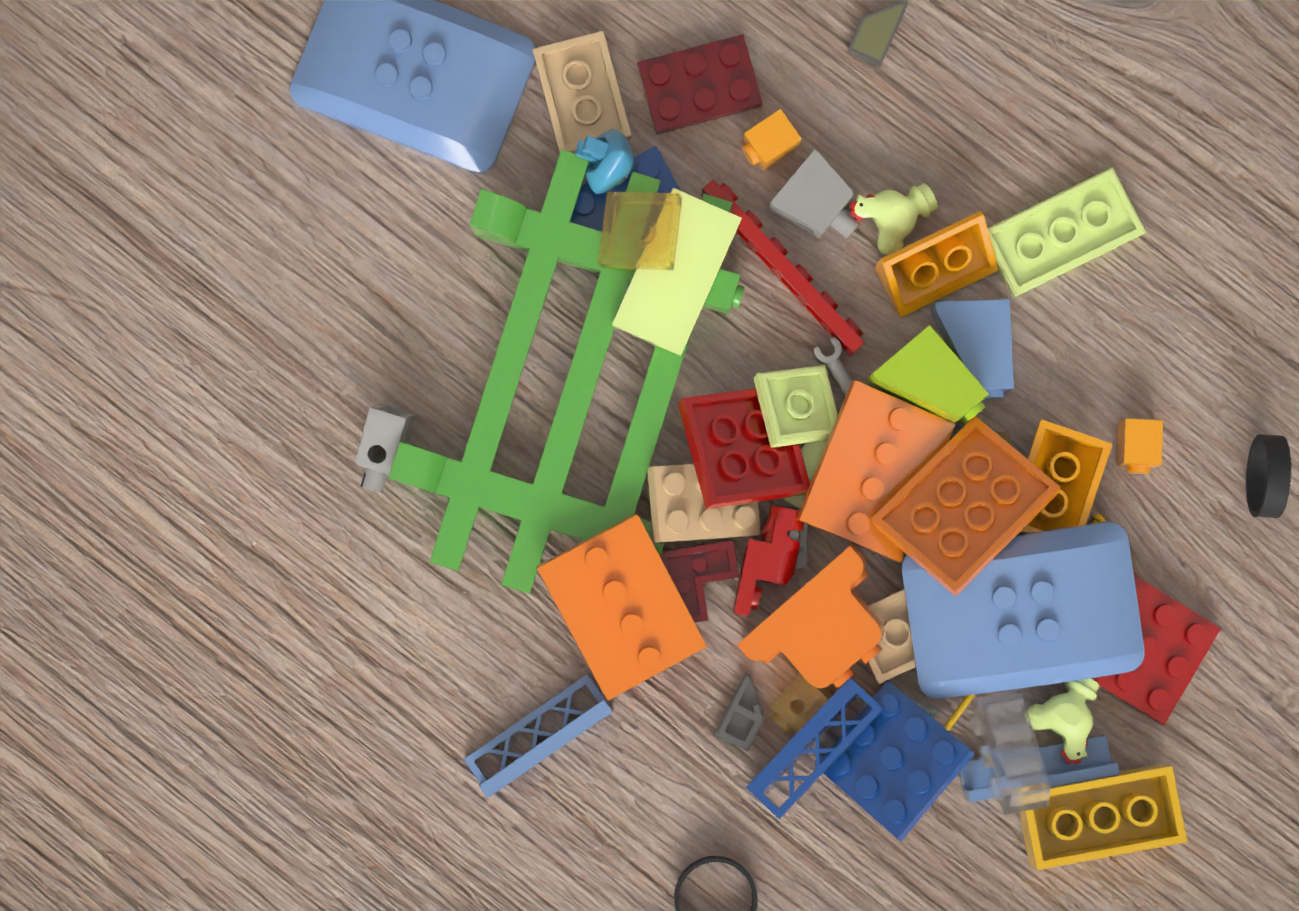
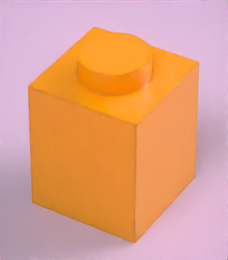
M779 109L744 133L742 142L745 145L741 149L753 166L758 163L764 171L800 146L801 137L783 111Z
M1124 419L1119 421L1116 466L1127 467V473L1150 474V468L1161 466L1163 420Z

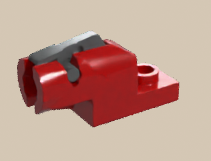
M771 506L769 516L760 535L764 537L763 542L752 539L747 540L733 614L749 616L750 609H758L761 588L755 587L756 580L784 586L794 576L796 569L807 564L808 524L796 519L799 513L798 510Z

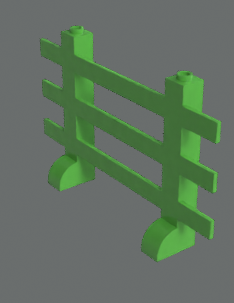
M562 149L541 213L527 209L524 205L512 199L481 189L471 218L470 226L475 236L528 252L462 462L400 442L388 477L389 479L450 498L430 559V563L459 571L479 507L521 520L501 585L528 594L531 593L538 571L536 566L540 565L550 530L586 540L635 513L647 475V468L650 465L689 342L688 339L681 356L655 346L605 507L562 494L615 328L612 326V323L625 297L628 284L631 283L647 247L641 243L661 183L659 179L632 171L612 235L572 223L570 221L589 161ZM703 194L702 201L730 212L732 202L707 194ZM557 262L599 274V278L534 483L530 484L492 472L491 468ZM719 269L703 307L729 315L731 306L738 308L745 288L738 285L741 275ZM640 518L659 556H661L665 542L654 543L652 522Z

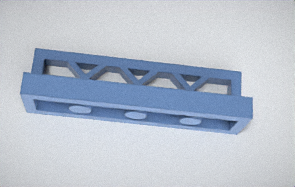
M587 674L464 760L479 781L480 789L486 798H489L612 713L613 710ZM586 684L598 703L586 712L570 709L573 693ZM568 697L566 708L555 706ZM549 709L565 712L562 728L555 733L539 730L542 714ZM569 713L580 715L567 724ZM537 718L535 729L524 727ZM517 731L534 734L531 750L525 754L508 751L511 735ZM538 735L549 736L547 739L536 745ZM506 740L504 750L494 749L495 746ZM487 752L503 755L500 771L487 779L475 760ZM507 756L518 758L506 766Z
M1098 735L1086 739L1088 741V746L1085 749L1087 757L1081 758L1080 764H1066L1065 759L1060 756V751L1064 749V742L970 759L959 772L964 799L969 802H976L1120 775L1118 763L1111 761L1106 735Z

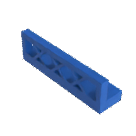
M850 677L746 788L780 820L884 709ZM858 696L872 708L862 720L846 721V709ZM841 715V721H835ZM830 726H842V742L836 748H820V736ZM846 726H856L846 736ZM815 742V749H809ZM820 753H830L820 764ZM803 754H815L816 769L811 775L794 776V764ZM789 770V776H783ZM778 781H789L790 797L778 808L765 794ZM794 781H804L794 791Z

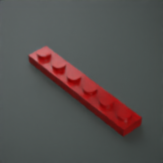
M714 179L702 188V197L703 194H707L732 202L729 213L742 218L736 234L830 336L839 340L842 349L850 357L858 351L865 343L860 338L863 335L862 330L850 318L844 321L835 311L838 305L828 293L823 291L819 294L810 284L813 278L803 266L797 264L794 267L785 257L788 251L778 239L772 237L769 240L760 230L763 224L753 212L747 210L744 213L735 203L738 197L725 183L719 186Z

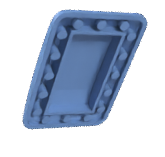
M324 0L291 81L290 94L295 103L304 109L465 170L483 173L491 169L498 158L535 64L532 50L535 48V45L530 39L521 34L435 0Z
M1101 522L1019 534L956 597L908 555L905 556L902 562V576L918 683L925 695L931 698L940 699L1126 673L1136 670L1144 660L1145 650L1129 538L1122 526L1114 522Z

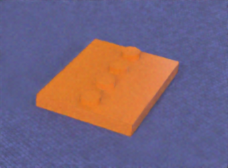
M851 381L796 519L893 561L901 562L905 552L872 524L871 518L949 442L956 424L859 381Z
M975 416L871 518V521L879 531L956 597L1060 492V486Z
M636 513L536 566L607 701L707 647Z

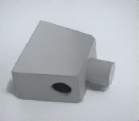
M815 149L773 198L768 208L773 214L818 239L823 236L830 226L848 239L861 223V221H856L855 217L850 216L849 212L845 209L851 202L854 192Z
M383 403L369 408L355 463L365 468L360 487L374 492H382L386 476L390 474L399 443L408 444L417 413ZM378 445L385 449L386 458L379 456L377 452Z

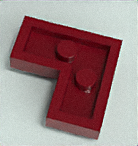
M733 540L661 552L660 558L694 623L708 621L703 583L739 578Z

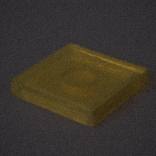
M607 192L598 264L602 268L674 270L682 205L680 194Z

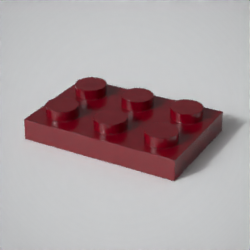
M743 34L637 62L656 135L762 107V99Z

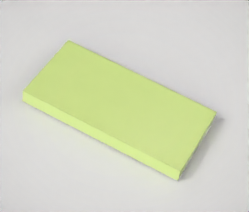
M1113 167L987 228L999 272L1012 298L1146 233Z
M673 188L612 326L681 356L742 218Z

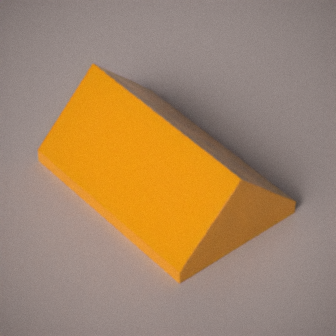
M981 211L881 258L875 266V270L900 318L999 270L985 218Z
M1041 419L1027 459L1060 486V492L1022 529L1020 534L1086 525L1112 443Z

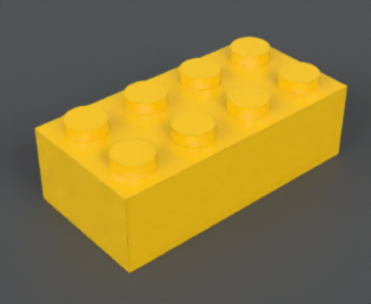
M1156 764L1119 771L1120 775L1016 794L1029 865L1036 870L1187 842L1172 766Z

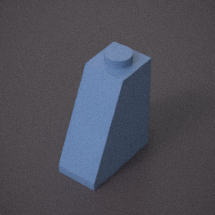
M1010 300L934 302L930 307L931 317L947 346L989 393L984 399L1004 398V392L1014 389Z

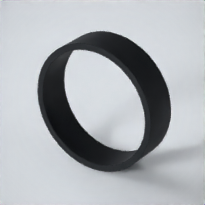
M1259 434L1254 438L1248 456L1246 470L1247 504L1253 517L1279 518L1286 508L1290 492V448L1284 436Z
M708 856L698 859L682 872L676 883L674 892L675 910L681 911L679 907V892L683 881L691 871L706 863L720 862L729 864L741 871L749 881L752 889V906L750 911L757 910V891L750 874L742 865L730 858Z

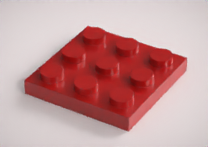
M756 389L685 397L678 402L706 509L798 496L807 493L810 481L800 446L795 444L771 448Z
M1134 575L1145 650L1144 660L1136 670L1091 679L1112 695L1156 722L1165 725L1221 628Z

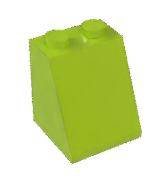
M930 325L874 371L865 381L872 388L955 423L959 420L963 425L986 407L981 401L989 395Z

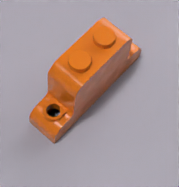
M854 544L849 546L742 639L737 646L749 659L753 661L764 660L766 664L782 652L813 687L825 688L832 683L836 688L840 687L854 674L850 669L852 665L859 659L866 664L882 650L878 643L884 636L883 623L854 590L855 587L868 577L866 573L867 562L863 554Z

